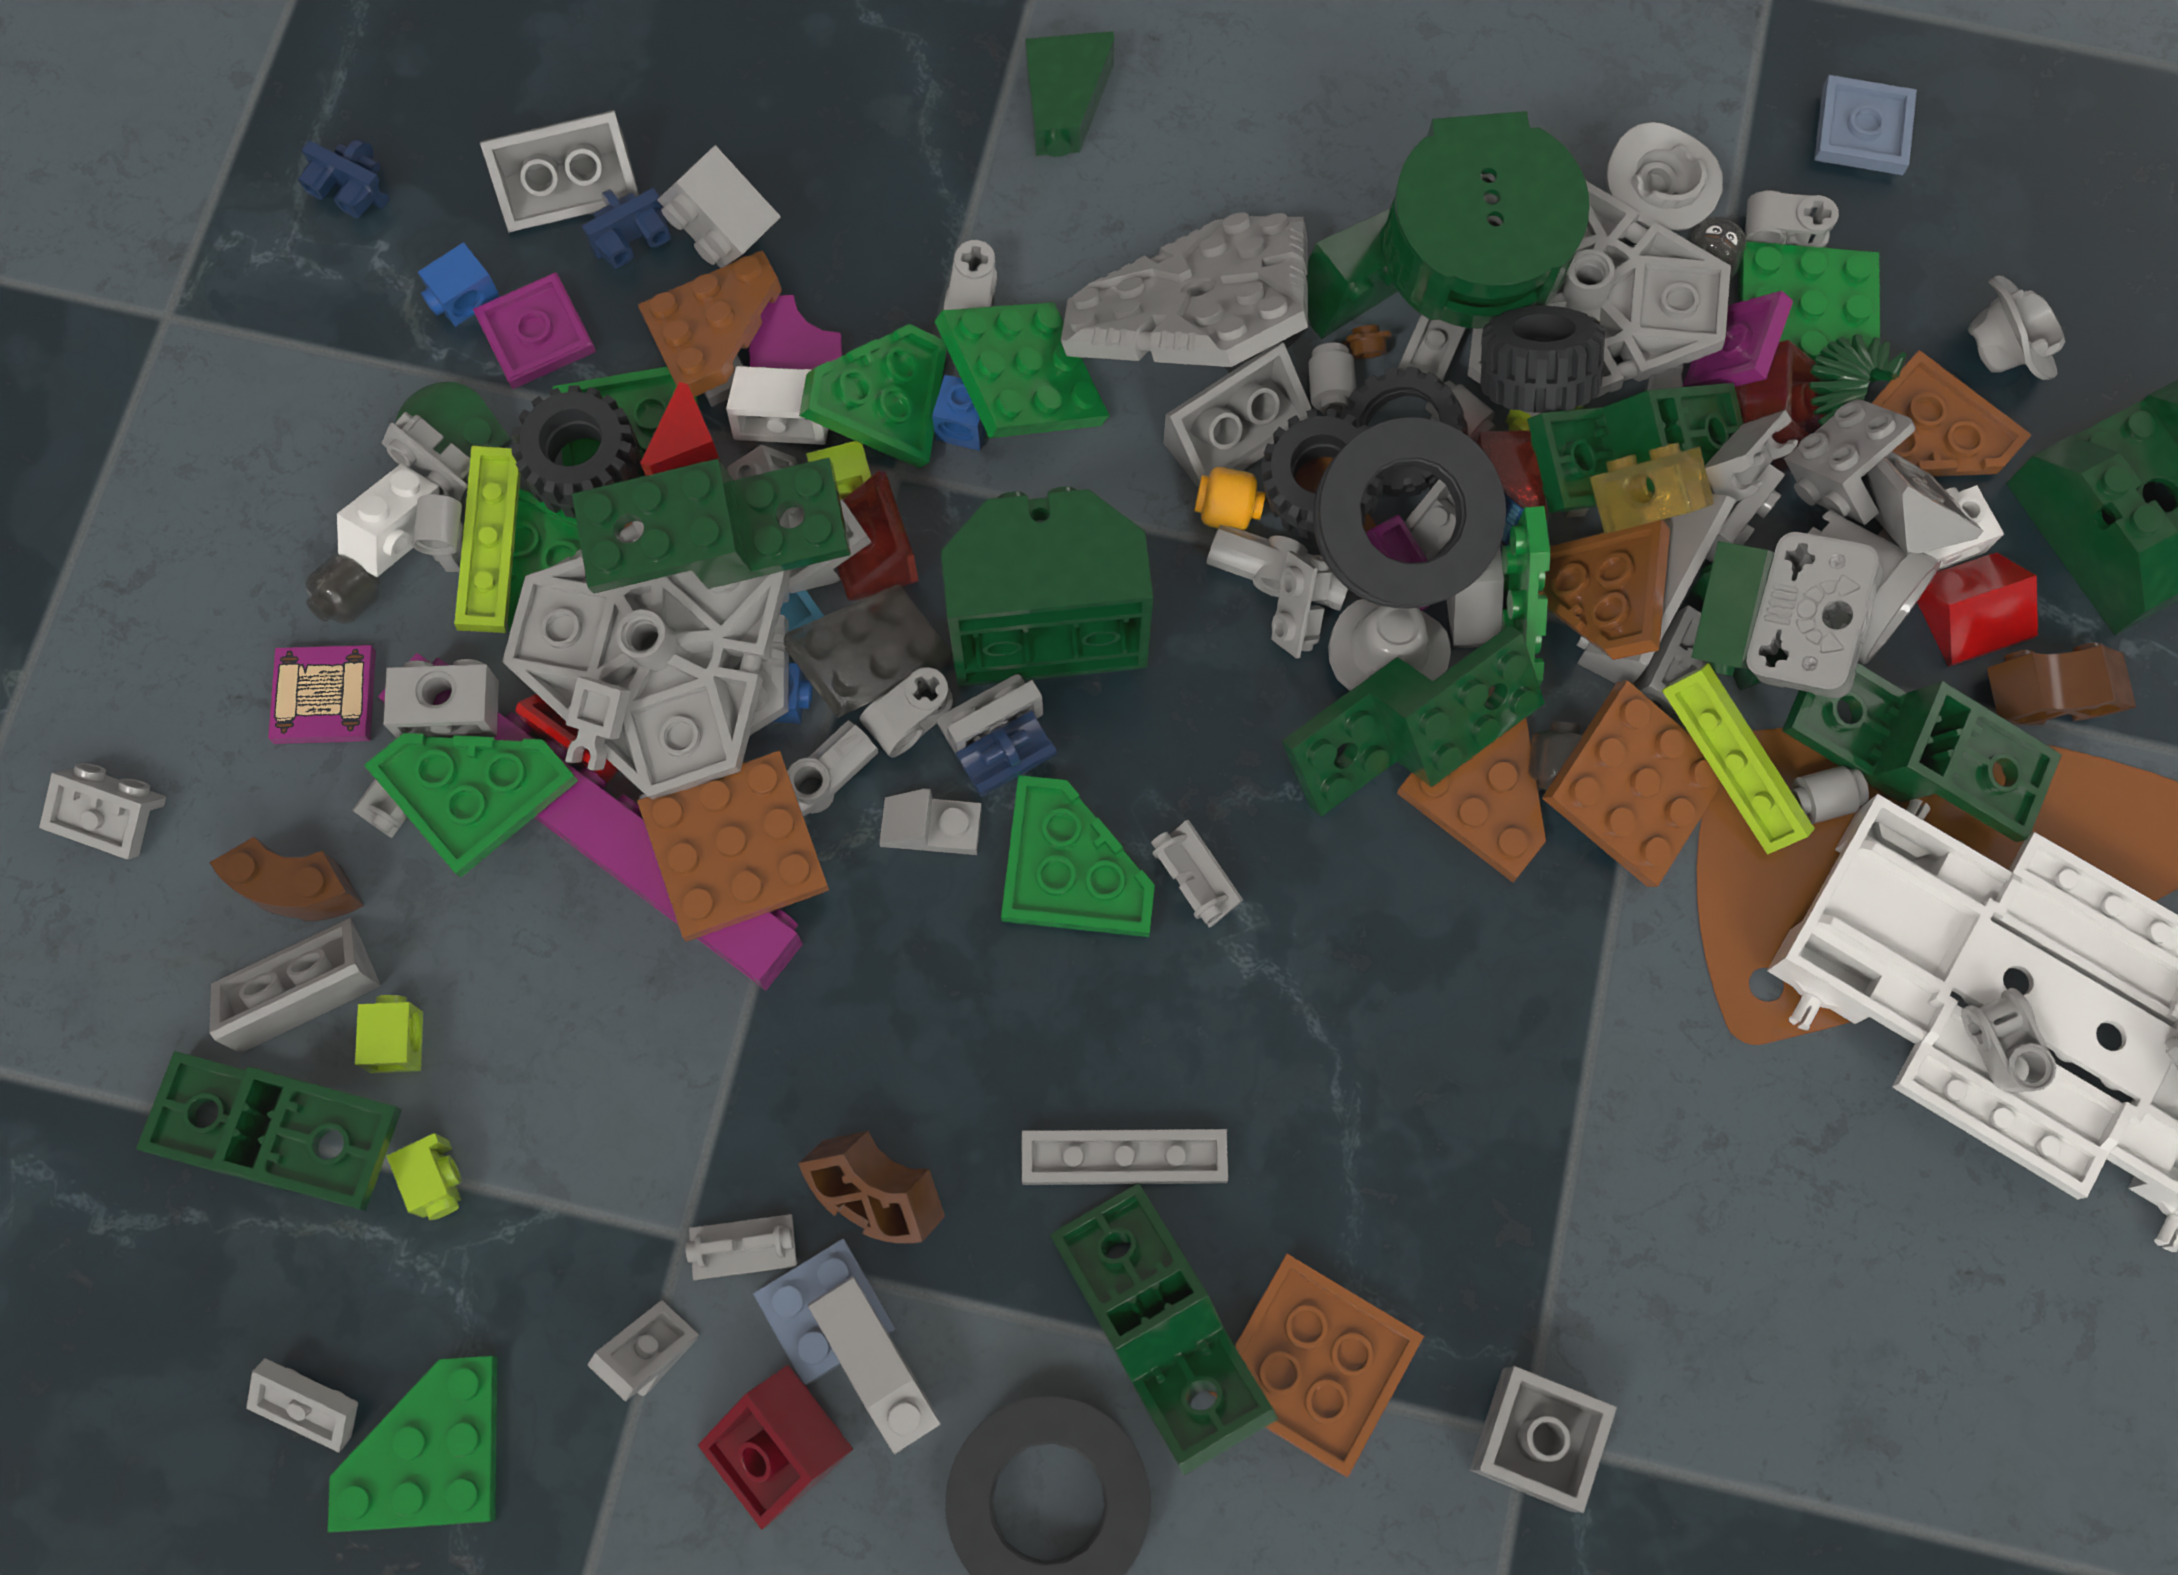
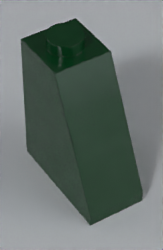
M1114 32L1026 38V68L1036 156L1049 155L1061 157L1069 153L1080 152L1114 66Z
M1718 541L1691 658L1704 660V665L1709 663L1715 673L1733 676L1735 667L1749 669L1746 662L1747 652L1775 552Z

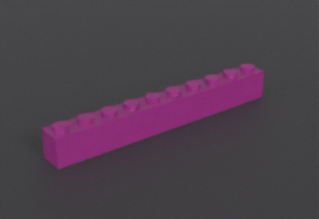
M417 652L409 660V662L424 661L431 663ZM437 657L431 663L434 666H449ZM385 689L378 696L384 704ZM452 690L439 693L435 697L433 705L445 703L450 698ZM510 711L504 717L498 713L497 736H493L495 740L523 741V739H534L529 735L533 731L532 728L516 714ZM546 739V744L579 781L534 818L678 925L644 820L641 818L642 814L639 805L624 794L616 800L604 791L607 783L601 777L585 766L578 772L566 763L567 753L558 745ZM780 909L696 938L764 990L770 987L803 945L798 933L795 932L799 925Z

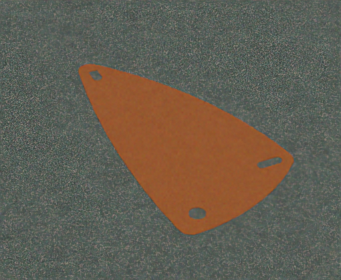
M1782 728L1753 731L1790 790L1793 789V782L1798 777L1839 766L1782 732ZM2047 745L2062 754L2031 834L2036 832L2153 901H2157L2177 890L2178 781L2109 759ZM1995 762L1992 769L1993 777L1999 785L2003 786L2006 777L2003 774L2002 766ZM1867 783L1869 791L1868 801L1879 794L1905 810L1909 806L1910 800L1900 803ZM1721 785L1701 818L1696 867L1697 904L1705 959L1714 993L1726 1026L1738 1040L1751 1045H1763L1850 1023L1851 1021L1833 1010L1820 1007L1810 1024L1809 1030L1800 1029L1797 1027L1799 1023L1793 1025L1788 1020L1802 998V995L1793 986L1783 981L1784 988L1781 996L1774 1001L1766 1002L1759 1000L1752 994L1749 987V979L1755 970L1769 968L1789 930L1803 921L1840 855L1835 849L1855 813L1812 824L1815 829L1809 837L1767 855L1724 786ZM1937 794L1917 798L1923 801L1920 807L1927 803L1931 808L1923 821L2009 870L2024 841H2012Z

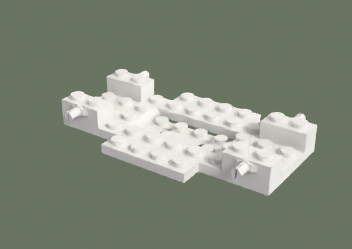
M1877 794L1855 813L1835 849L1840 855L1803 921L1789 930L1767 969L1769 973L1793 986L1802 995L1792 1016L1788 1019L1789 1022L1793 1025L1799 1023L1798 1028L1809 1030L1810 1024L1820 1007L1831 1009L1854 1024L1871 1017L1915 1044L1892 1086L1894 1089L2076 1199L2088 1197L2106 1159L2134 1175L2128 1189L2157 1205L2167 1216L2154 1242L2158 1246L2164 1245L2162 1248L2165 1250L2177 1252L2178 1068L2165 1051L2168 1049L2165 1041L2172 1036L2178 1038V915L2036 832L2030 834L2028 839L2024 840L2012 865L2007 870L1923 821L1931 809L1927 803L1920 807L1923 801L1913 799L1910 800L1909 806L1905 810ZM2008 968L2021 970L2029 980V989L2024 997L2032 1008L2036 1024L2047 1047L2053 1050L2055 1055L2062 1061L2073 1062L2100 1078L2107 1088L2120 1090L2132 1097L2131 1103L2119 1102L2057 1064L2055 1078L2043 1090L2030 1092L2003 1091L1991 1080L1977 1047L1968 1036L1962 1023L1961 1012L1963 1008L1957 1005L1959 1001L1950 997L1951 992L1954 991L1962 996L1968 1005L1981 1007L2000 999L2001 993L2007 990L2003 983V976ZM2101 1023H2110L2120 1031L2122 1043L2117 1051H2109L2099 1044L2096 1031ZM2019 1055L2015 1061L2014 1068L2017 1076L2024 1081L2028 1076L2029 1067L2026 1060Z

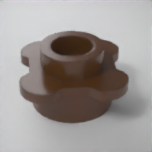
M1379 325L1360 326L1353 328L1352 335L1347 336V341H1343L1342 344L1349 348L1350 354L1356 360L1376 358L1387 354L1386 342L1387 338L1392 337L1391 331H1380Z

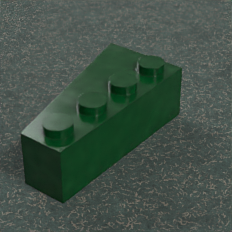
M1390 208L1315 244L1308 259V274L1306 275L1308 282V319L1310 326L1321 339L1398 292L1388 273L1383 252L1384 231Z

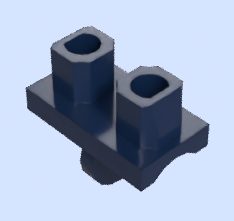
M356 139L348 146L339 144L334 153L309 140L301 150L308 164L302 171L298 181L309 195L319 200L324 199L331 188L336 185L341 188L333 198L337 206L345 213L357 219L371 204L383 209L390 200L388 194L379 190L377 173L380 169V163L373 160L374 151L368 142Z
M654 187L637 197L631 192L620 199H617L611 189L602 192V197L607 206L593 212L595 219L582 225L589 240L590 248L596 258L604 257L615 269L627 264L634 257L632 248L629 245L631 241L643 236L650 247H658L671 239L666 224L668 220L662 213L663 206L657 200L660 196Z
M1033 711L1026 713L1003 727L998 726L991 730L989 735L956 752L957 759L980 797L1057 755V750L1044 733Z

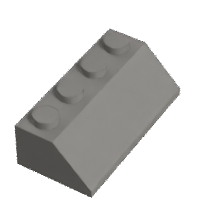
M1673 489L1664 504L1655 500L1643 521L1645 523L1662 518L1670 528L1660 641L1736 499L1728 495ZM1582 636L1576 645L1584 649L1577 664L1615 684L1625 680L1634 684L1655 653L1654 651L1613 660Z

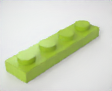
M472 446L454 622L458 631L507 632L521 477L511 448Z
M1709 663L1669 683L1662 692L1767 855L1809 837L1815 829Z

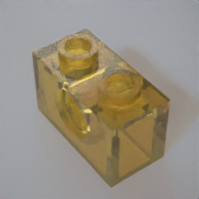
M1678 442L1649 450L1651 460L1637 463L1635 454L1606 462L1608 472L1590 477L1604 533L1691 513L1713 505L1714 501L1700 447L1681 452ZM1647 476L1654 483V495H1652L1647 488Z

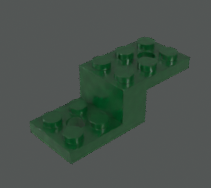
M1734 383L1647 390L1602 408L1546 412L1527 418L1531 433V444L1536 454L1543 483L1542 489L1547 499L1550 513L1637 502L1683 486L1709 483L1701 469L1743 425Z
M829 457L737 480L732 479L719 459H714L572 494L587 587L594 594L687 571H693L705 587L711 589L851 555L834 466ZM799 507L805 511L804 519L798 526L784 528L780 525L781 516L787 509ZM633 521L643 523V533L638 540L632 543L620 541V533L626 524Z
M1509 625L1434 681L1399 657H1396L1283 739L1282 744L1310 808L1322 817L1395 762H1399L1430 787H1433L1544 705L1545 702L1523 633ZM1495 685L1493 693L1488 697L1489 688ZM1344 743H1347L1344 752L1336 758L1337 749Z
M1857 663L1853 686L1845 696L1829 698L1815 695L1812 692L1798 691L1782 732L1839 766L1860 770L1868 784L1900 803L1937 794L2014 842L2028 839L2062 754L1943 681L1906 693ZM1839 700H1843L1849 705L1852 714L1849 724L1840 719L1838 715L1837 704ZM1995 762L2002 766L2003 774L2006 777L2003 786L1999 785L1993 777L1992 769Z
M174 1051L136 1149L284 1191L289 1190L366 1211L402 1109L248 1066L246 1070ZM207 1101H214L218 1106L217 1119L210 1126L200 1128L195 1120L198 1108ZM339 1131L344 1140L342 1151L335 1158L323 1159L319 1153L321 1139L329 1132Z
M1139 1183L1049 1234L1184 1475L1278 1420L1273 1407L1223 1328L1209 1295ZM1118 1243L1131 1244L1129 1251L1123 1257L1118 1259L1107 1258L1108 1251ZM1203 1391L1217 1393V1398L1211 1407L1205 1410L1191 1408L1194 1397Z

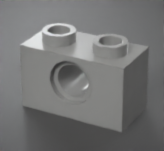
M472 659L456 660L453 662V665L434 666L424 661L406 662L404 667L387 668L384 726L396 738L403 733L424 734L426 737L453 738V735L497 736L499 680L487 664ZM452 690L450 698L445 703L433 705V701L439 693Z

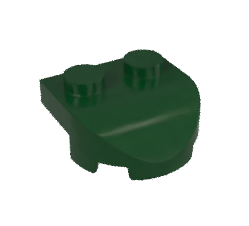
M438 382L423 387L404 402L396 418L397 422L405 412H408L413 417L418 414L444 437L434 448L439 454L451 443L469 458H471L472 446L503 448L511 443L510 437L483 399L471 388L460 383Z

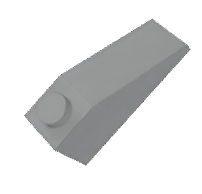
M851 1276L808 1303L811 1313L894 1454L940 1425L932 1404L854 1276Z

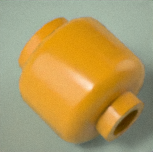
M1216 466L1210 471L1209 476L1201 475L1194 512L1201 513L1202 522L1206 526L1219 528L1220 525L1245 531L1251 518L1260 520L1265 492L1257 491L1258 482L1254 474Z

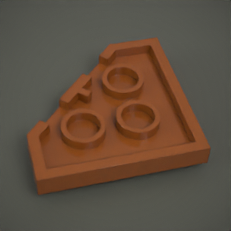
M763 250L750 256L742 257L736 262L709 274L701 275L695 280L668 292L657 294L653 298L638 304V307L676 386L679 381L688 384L693 396L696 397L728 382L735 370L732 363L741 348H748L763 323L760 317L768 302L775 303L782 288Z
M1920 350L1902 368L1899 377L1892 380L1871 403L1912 419L1915 431L1892 452L1932 476L1998 474L2031 437L2028 431Z
M1661 518L1550 546V569L1545 571L1543 591H1538V595L1547 596L1548 611L1613 660L1658 651L1660 648L1670 528Z
M1493 686L1489 688L1488 697L1491 696V694L1494 691ZM1526 718L1433 787H1430L1411 773L1397 792L1398 795L1513 883L1546 842Z

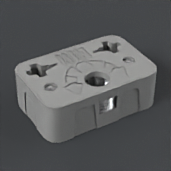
M1801 532L1785 534L1779 540L1747 652V665L1760 682L1782 688L1788 687L1812 692L1815 695L1829 698L1845 696L1851 690L1861 648L1865 642L1870 624L1875 595L1878 587H1880L1883 576V568L1876 551L1866 544ZM1804 555H1809L1813 565L1804 564L1801 572H1797L1793 561L1801 562ZM1840 611H1846L1849 619H1851L1850 624L1845 623L1842 624L1840 629H1834L1829 618L1837 617ZM1782 648L1788 657L1787 660H1778L1775 667H1772L1766 659L1767 655H1776L1778 649Z

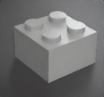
M716 145L657 199L663 206L662 213L675 228L679 230L684 228L696 241L694 247L700 256L712 265L716 263L720 268L725 267L744 254L781 217Z
M1516 1366L1503 1368L1469 1471L1567 1511L1584 1513L1617 1407Z

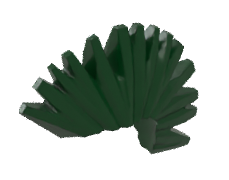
M1861 335L1852 336L1851 345L1841 337L1836 340V343L1830 342L1827 345L1828 349L1822 348L1820 351L1822 357L1817 356L1814 359L1817 365L1811 366L1810 373L1822 382L1809 383V389L1822 395L1811 399V405L1820 406V408L1813 411L1814 415H1825L1818 420L1821 426L1824 425L1835 415L1841 406L1856 399L1864 401L1870 382L1869 379L1873 378L1874 381H1892L1898 378L1907 354L1902 351L1892 360L1888 361L1890 352L1889 342L1885 341L1880 347V338L1874 337L1866 349Z

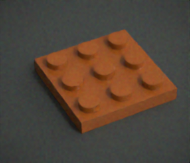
M1625 680L1616 682L1542 799L1646 887H1658L1722 783L1691 735L1633 684Z
M780 750L742 763L740 772L656 799L646 797L637 800L682 938L685 942L829 891Z
M1286 1254L1234 1346L1270 1402L1278 1420L1264 1428L1348 1478L1424 1336L1289 1254ZM1208 1391L1209 1394L1217 1398V1393Z

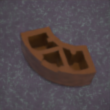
M2102 643L2083 644L2073 648L2072 652L2062 654L2034 653L2033 650L2016 651L2004 656V662L1987 667L1997 715L2013 725H2043L2046 720L2066 714H2071L2073 721H2079L2136 708L2124 654L2103 646Z
M254 836L209 862L216 874L229 887L258 907L272 914L302 919L303 921H319L340 917L364 906L341 865L323 851L306 857H282Z
M869 1131L825 1139L798 1163L807 1184L824 1207L834 1216L841 1213L853 1223L864 1228L862 1234L871 1238L893 1243L923 1242L945 1217L930 1169H910L893 1162L877 1148Z

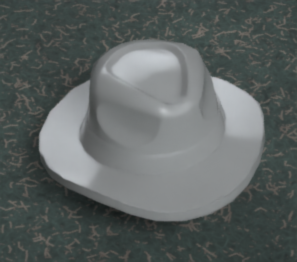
M1643 123L1629 129L1618 141L1607 164L1605 180L1608 193L1640 212L1637 223L1647 228H1650L1654 222L1661 224L1672 232L1691 228L1707 218L1715 209L1722 194V171L1711 151L1694 137L1663 123Z
M2004 276L1993 277L1989 280V284L1996 291L1998 298L1983 310L1968 327V332L1975 338L1982 362L1991 372H2003L2026 364L2036 377L2042 380L2054 378L2057 375V365L2052 355L2062 349L2065 337L2053 310L2047 301L2034 291L2024 292L2019 290Z
M1365 599L1355 601L1340 614L1332 629L1328 645L1329 663L1337 680L1349 691L1396 657H1399L1434 681L1447 671L1451 656L1447 631L1430 615L1420 611L1419 608H1390L1374 604Z

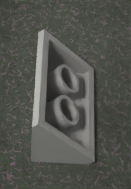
M615 110L480 141L508 232L595 212L607 206L602 197V192L608 189L613 191L617 199L631 192L635 197L639 195L627 145Z
M1279 342L1267 348L1166 414L1163 444L1197 487H1199L1201 475L1209 476L1210 471L1216 466L1243 471L1264 457L1267 443L1274 444L1273 433L1278 427L1285 431L1288 430L1287 420L1295 415L1298 416L1300 421L1307 419L1306 411L1312 410L1284 342Z
M1892 451L1861 477L1863 484L1879 511L1875 519L1906 555L1910 552L1919 554L1975 540L1984 532L1931 474Z
M349 918L211 983L209 1033L213 1039L237 1052L243 1053L381 987L353 920Z

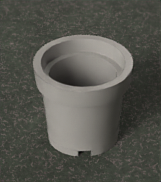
M1829 510L1822 516V518L1830 522L1821 532L1812 527L1807 534L1871 546L1876 551L1883 568V576L1880 587H1878L1875 595L1866 639L1858 662L1864 666L1884 646L1914 607L1936 574L1941 561L1924 552L1919 554L1910 552L1906 555L1899 546L1847 520L1835 511ZM1804 555L1801 562L1793 561L1797 572H1801L1804 564L1813 565L1809 555ZM1848 611L1836 612L1829 618L1827 626L1831 629L1845 628L1850 624L1853 614Z

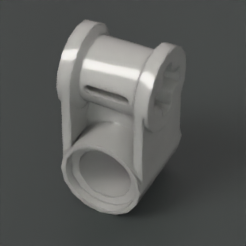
M1776 191L1755 193L1747 200L1745 241L1824 248L1829 240V231L1836 225L1839 216L1838 207L1834 201L1821 195L1783 194ZM1817 207L1814 217L1810 216L1813 208ZM1811 234H1815L1813 241L1809 243Z
M969 240L962 243L956 250L944 310L995 306L997 284L995 253L986 242ZM975 266H979L977 271H974Z
M929 667L920 668L889 693L871 703L860 716V722L889 757H897L911 748L924 733L936 725L939 716L952 709L953 695L948 687L947 680L941 672ZM928 689L931 693H937L938 697L930 701L927 697L922 698L921 693Z
M2009 988L2001 993L2000 999L1979 1008L1970 1005L1962 1009L1961 1017L1964 1028L1977 1047L1989 1072V1076L1997 1087L2008 1092H2030L2043 1090L2052 1083L2056 1074L2054 1057L2051 1055L2039 1031L2031 1006L2021 992L2015 988ZM2019 1055L2026 1060L2029 1067L2028 1076L2024 1081L2017 1076L2014 1068L2015 1061Z

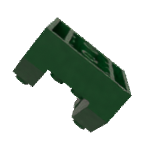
M2177 379L2111 417L2074 436L2070 435L2032 455L2006 483L2115 636L2178 602ZM2149 482L2153 485L2159 482L2162 483L2176 501L2175 509L2164 513L2156 500L2147 504L2143 498L2144 485Z
M1063 486L1051 489L1047 493L1046 498L1028 499V495L1025 493L1012 491L1003 493L998 498L987 499L941 550L947 619L958 687L1001 683L1016 674L1021 675L1023 680L1147 668L1153 591L1145 530L1089 489L1076 490L1073 487Z

